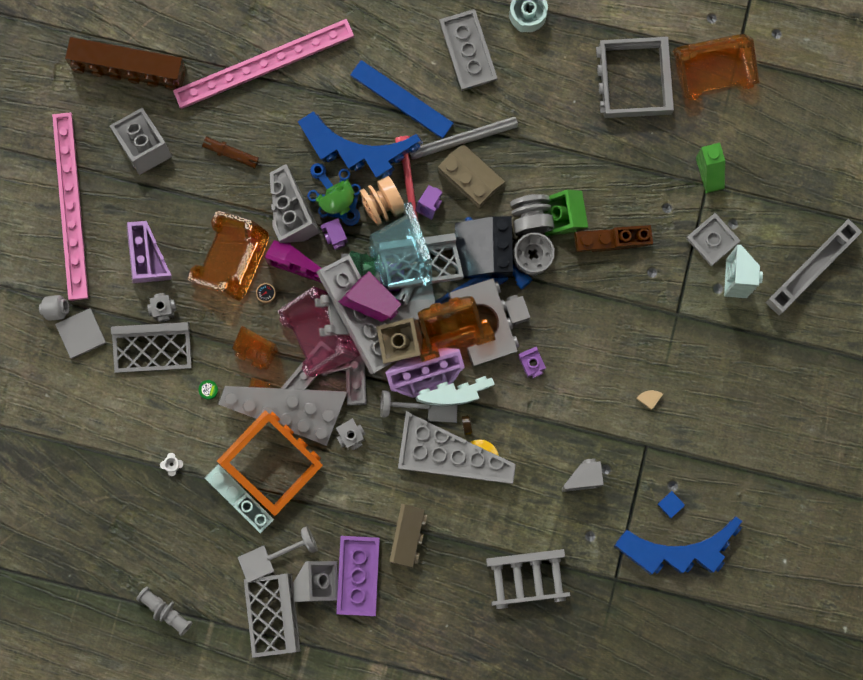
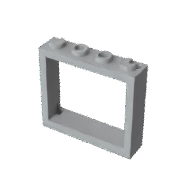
M668 37L600 40L599 47H596V57L600 58V65H597L598 76H601L602 82L599 83V94L603 96V101H600V112L604 113V118L672 115L674 106ZM659 48L663 107L610 110L606 51Z

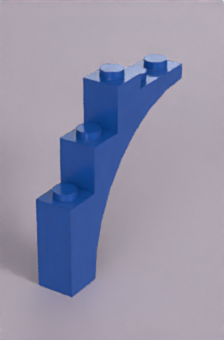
M314 111L298 121L322 161L330 162L337 158L339 153L351 171L360 170L365 166L364 163L367 162L375 177L379 180L392 175V172L395 170L392 165L393 162L398 163L405 158V154L416 152L421 148L420 145L423 144V141L417 134L390 145L370 146L357 144L335 134Z
M734 517L722 530L711 538L686 546L654 544L626 530L614 547L650 575L654 572L657 574L664 566L661 563L662 561H665L680 574L684 573V571L688 573L694 565L693 560L710 573H713L715 570L718 572L725 564L723 562L725 556L719 551L724 552L730 544L729 538L732 535L736 536L741 530L740 524L742 520Z

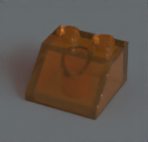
M243 326L240 328L232 348L236 352V357L243 361L247 358L252 361V366L260 370L262 368L268 369L278 352L276 344Z

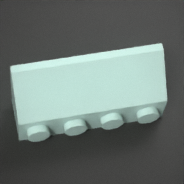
M737 245L726 259L724 297L748 298L759 286V283H762L763 272L760 271V265L743 246Z

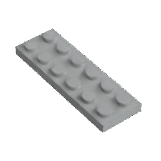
M350 255L316 271L370 374L391 364H383L376 327L384 325L386 322L378 321L338 302L361 278Z

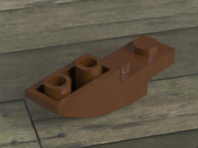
M651 225L615 227L608 230L577 231L574 233L576 252L611 251L653 244Z

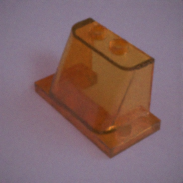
M472 296L455 297L450 299L449 302L435 303L429 308L418 312L423 334L422 353L419 356L421 362L440 357L438 349L470 339H474L477 345L496 340L488 320H480L477 305Z

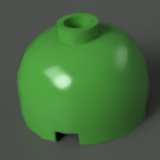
M347 179L345 182L343 180L328 188L325 196L320 194L316 197V201L323 211L328 214L340 213V215H343L350 210L349 206L354 201V190Z

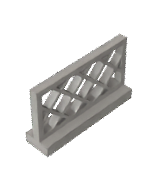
M455 233L381 243L378 253L382 261L388 290L461 280L464 277L456 247ZM452 250V258L448 259L443 256V251ZM425 253H432L436 256L432 262L423 258ZM410 255L417 258L413 265L404 259ZM394 258L399 262L393 268L387 264L386 259ZM438 258L447 263L443 269L434 264ZM419 261L428 265L425 272L416 268ZM401 263L410 268L406 275L397 270ZM451 265L457 269L458 274L451 275L446 270ZM433 268L440 274L432 278L427 273ZM412 271L421 275L419 280H412L408 276ZM394 273L403 278L399 283H391L390 278Z
M190 322L111 327L115 373L192 368ZM178 334H185L186 342L182 347H179L173 341ZM159 335H163L169 340L162 349L153 342ZM140 336H144L149 341L143 350L134 343ZM125 337L130 342L124 351L118 347L117 338ZM151 343L160 350L153 359L144 352ZM170 343L179 349L172 358L164 351ZM132 345L140 351L134 360L125 353ZM180 352L187 356V364L179 365L174 360ZM161 353L170 359L165 366H160L155 361ZM142 354L150 360L146 367H141L135 362ZM123 355L131 361L127 368H119L118 360Z
M292 574L266 576L253 581L262 586L256 595L250 591V584L244 579L252 658L301 652ZM278 579L279 588L274 593L266 586L271 580ZM264 589L273 595L267 603L258 598ZM274 598L281 602V607L277 612L269 607ZM256 600L264 606L258 615L252 611V605ZM266 609L274 614L269 623L261 618ZM277 617L283 621V627L279 632L271 626ZM258 619L266 625L261 634L254 630V625ZM269 628L277 634L271 643L262 637ZM279 637L285 641V650H278L273 646ZM261 639L269 646L264 652L257 653L256 644Z

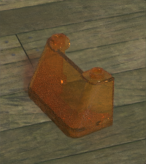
M747 34L717 38L673 49L683 95L688 100L698 99L703 91L737 84L743 86V89L753 88L754 84H759L754 40Z
M217 210L211 221L212 228L217 234L203 266L195 265L191 268L187 280L240 301L246 295L268 243L269 234L254 221Z

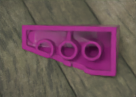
M276 240L273 241L265 255L268 265L322 283L316 272L322 269L291 246L290 242L280 243Z

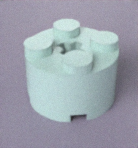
M512 0L509 17L513 26L520 32H534L540 29L546 21L547 1ZM525 9H528L529 11H532V12H531V13L525 12Z

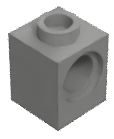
M513 295L508 297L505 302L506 312L512 325L529 321L530 315L523 296Z

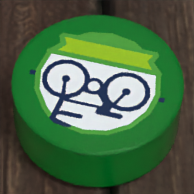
M205 380L199 385V394L206 400L214 399L218 394V386L211 380Z

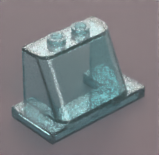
M404 203L403 217L370 234V255L372 258L375 257V270L380 272L384 286L422 278L424 286L432 284V259L412 203Z

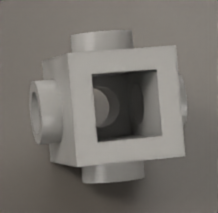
M165 293L155 294L154 298H150V304H147L149 316L152 315L158 322L168 321L174 317L173 311H176L174 299L171 300L170 296L165 295ZM164 304L162 309L157 308V305Z
M353 418L336 427L340 435L337 437V440L341 447L346 446L347 450L350 448L356 450L363 445L361 442L365 441L363 438L365 432L361 425L357 426ZM349 434H354L353 438H348Z

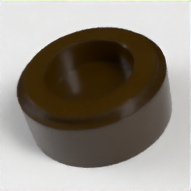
M468 415L461 416L464 435H470L472 433L470 417Z

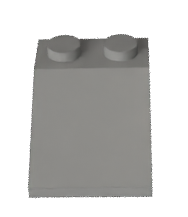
M143 108L110 125L111 130L139 175L172 157L165 141Z

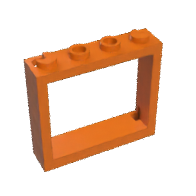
M265 410L217 462L265 508L276 516L323 465L319 462L321 457L314 451L310 453L306 449L308 445L300 437L296 440L292 436L294 433L292 429L287 425L283 427L278 422L280 418L273 411L269 414ZM268 422L313 463L275 504L268 500L230 464V461Z

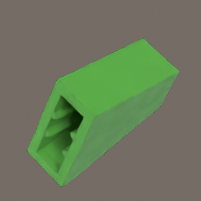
M716 143L701 147L696 156V161L705 192L710 193L724 189L725 158L721 144Z

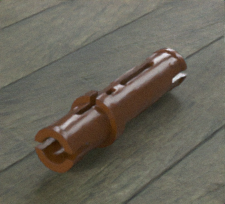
M208 136L205 137L204 141L211 143V145L203 142L202 148L214 151L219 156L224 155L254 169L256 168L257 164L250 160L258 162L259 157L228 146L226 142L222 141L221 143Z

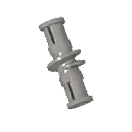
M148 586L137 596L136 600L138 602L141 601L149 607V610L154 612L153 619L155 621L159 620L162 622L165 620L169 626H172L179 632L180 636H183L190 629L192 622L187 621L180 613L172 609L174 602L167 605L160 597L153 594Z

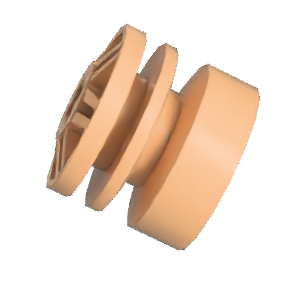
M389 176L377 181L378 191H375L371 185L368 186L371 195H368L364 188L359 190L362 204L368 216L377 226L382 224L380 215H382L386 222L389 221L388 211H391L395 217L406 212L404 202Z

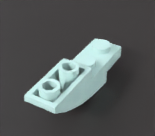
M486 376L476 379V383L469 385L468 382L457 386L458 390L455 389L454 383L448 385V382L437 385L438 389L430 391V388L419 391V395L415 399L417 402L435 406L466 404L479 399L477 392L490 388L495 384L492 378L487 379Z
M219 464L205 477L259 533L274 520Z

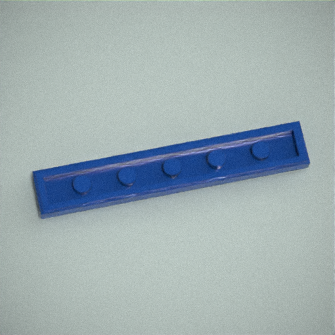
M361 60L350 74L353 79L441 139L445 137L453 126V122L364 61Z

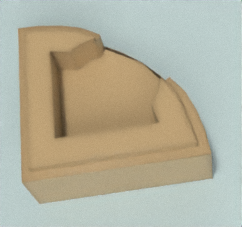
M649 390L641 393L636 399L652 410L663 394L658 391Z

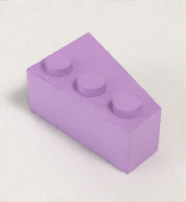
M147 221L127 222L132 283L171 280L172 275L168 270Z

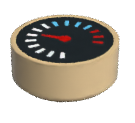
M264 283L257 288L256 295L262 303H270L274 300L276 292L272 285Z

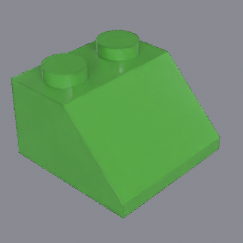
M564 190L549 196L550 202L547 204L551 205V210L543 214H551L553 216L554 229L545 232V236L572 233L588 228L582 191Z

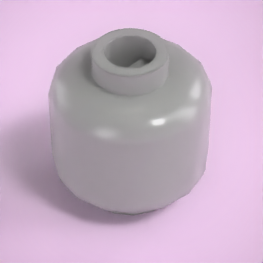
M61 295L46 296L39 305V312L48 321L64 319L66 314L69 313V303Z

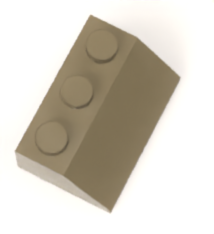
M464 144L451 152L438 166V172L478 209L505 183L500 176Z
M401 504L389 561L391 564L413 568L414 564H418L420 553L416 552L417 545H422L424 534L420 533L421 526H425L427 520L424 509Z

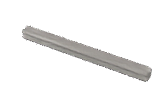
M516 117L508 118L422 145L416 152L409 153L412 159H417L517 128L518 122Z

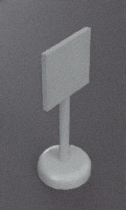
M382 390L380 402L381 417L389 416L390 407L428 409V421L457 423V405L435 406L430 404L391 402L390 392Z
M307 526L301 529L302 541L269 556L264 545L239 556L238 560L247 583L273 573L274 569L270 560L300 546L306 545L309 552H317L318 548L310 529Z

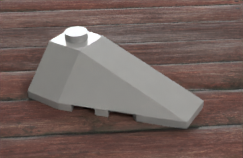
M287 164L270 172V188L273 204H271L273 211L272 225L279 242H303L319 234L320 230Z
M432 284L415 286L408 305L402 307V300L401 306L397 309L399 313L392 320L389 318L385 320L386 324L409 318H415L419 323L435 322L436 308ZM400 291L392 293V295L397 299Z

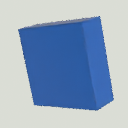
M673 491L657 504L669 518H672L685 506Z

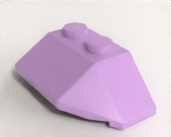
M436 347L423 351L421 356L397 361L385 373L391 391L414 398L419 395L421 390L430 388V391L438 389L437 385L448 382V385L452 384L460 371L465 367L459 349Z

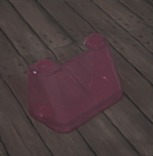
M314 286L278 310L281 324L284 327L293 329L306 357L303 361L302 370L310 377L320 375L360 356L351 336H320L319 329L324 328L325 325H330L328 307H316L314 299H320L321 295H328V293Z

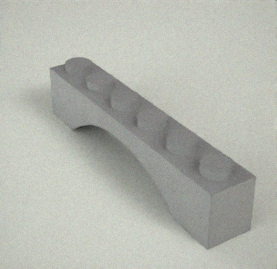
M847 219L765 303L778 315L782 314L862 231Z

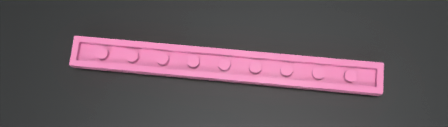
M347 19L175 89L173 92L180 109H183L354 38Z
M71 112L52 114L68 300L89 299L73 115Z

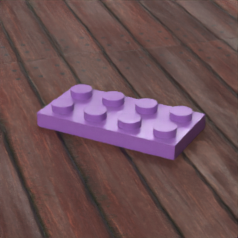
M341 536L336 614L376 616L380 538Z

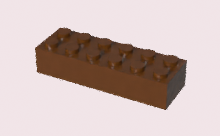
M74 37L69 39L65 57L71 69L76 73L90 72L96 77L106 75L110 76L113 80L128 79L130 83L139 84V82H144L151 87H158L160 85L172 91L182 87L186 66L181 57Z

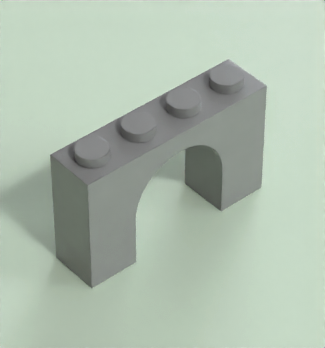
M493 278L448 294L454 312L481 305L489 308L497 319V330L490 340L466 348L472 367L517 352V347H519L516 336L513 337L511 329H513L510 318H506L504 312L507 311L504 300H500L498 294L501 292L498 282H494Z

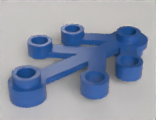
M320 163L314 164L310 170L312 177L317 180L320 179L326 189L332 187L333 184L326 176L324 165ZM318 167L322 169L320 173H315L314 171ZM341 169L339 171V182L349 180V170ZM347 172L348 176L346 178L341 177V173ZM352 184V188L357 187L361 190L358 184ZM316 190L309 191L307 195L308 200L313 203L317 202L316 198L311 199L310 195L312 193H315L317 196L320 194ZM360 192L354 193V201L349 206L350 210L343 215H340V213L321 214L322 209L319 207V215L323 218H340L348 226L356 225L360 220V213L356 209ZM349 213L354 214L352 219L347 218Z

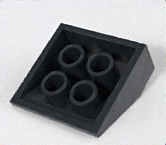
M492 216L455 223L456 247L464 276L463 279L513 278L512 216Z

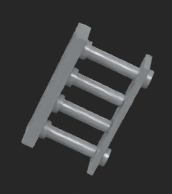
M564 549L487 558V567H491V570H494L497 601L491 602L492 606L496 605V609L508 608V604L553 598L554 602L566 601V597L570 596V592L563 593L559 565L561 558L565 557ZM541 560H549V563H552L555 594L544 595L540 569ZM530 562L533 568L536 592L534 597L524 598L521 567L522 563ZM510 564L511 568H513L517 599L505 600L501 569H503V565Z

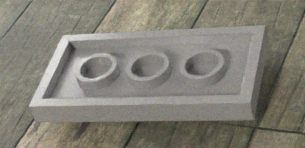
M473 9L439 19L461 91L497 81L498 78L476 10Z

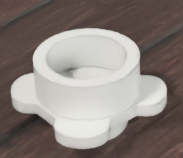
M169 453L167 458L160 463V467L168 471V475L174 476L176 471L183 467V461L178 460L174 453Z

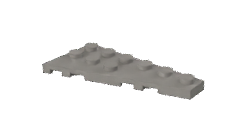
M225 386L218 404L255 419L265 410L269 414L273 411L280 418L278 422L283 427L287 425L295 434L327 446L347 391Z
M406 411L398 469L508 484L514 483L516 464Z

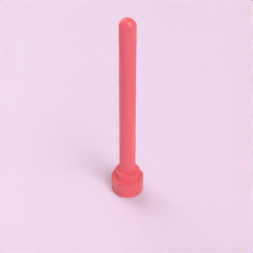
M410 136L397 137L395 138V143L403 141L409 138ZM409 153L404 155L405 158L402 160L411 225L415 227L419 222L417 212L415 211L416 201Z

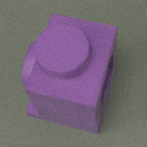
M428 185L418 201L415 211L432 220L435 211L438 210L442 203V200H440L442 191Z
M338 218L321 225L322 232L327 231L324 236L328 245L332 243L335 250L343 248L345 243L348 242Z
M537 346L519 354L518 358L527 377L532 376L536 378L544 374L543 371L546 367ZM535 360L537 365L531 366L529 362Z

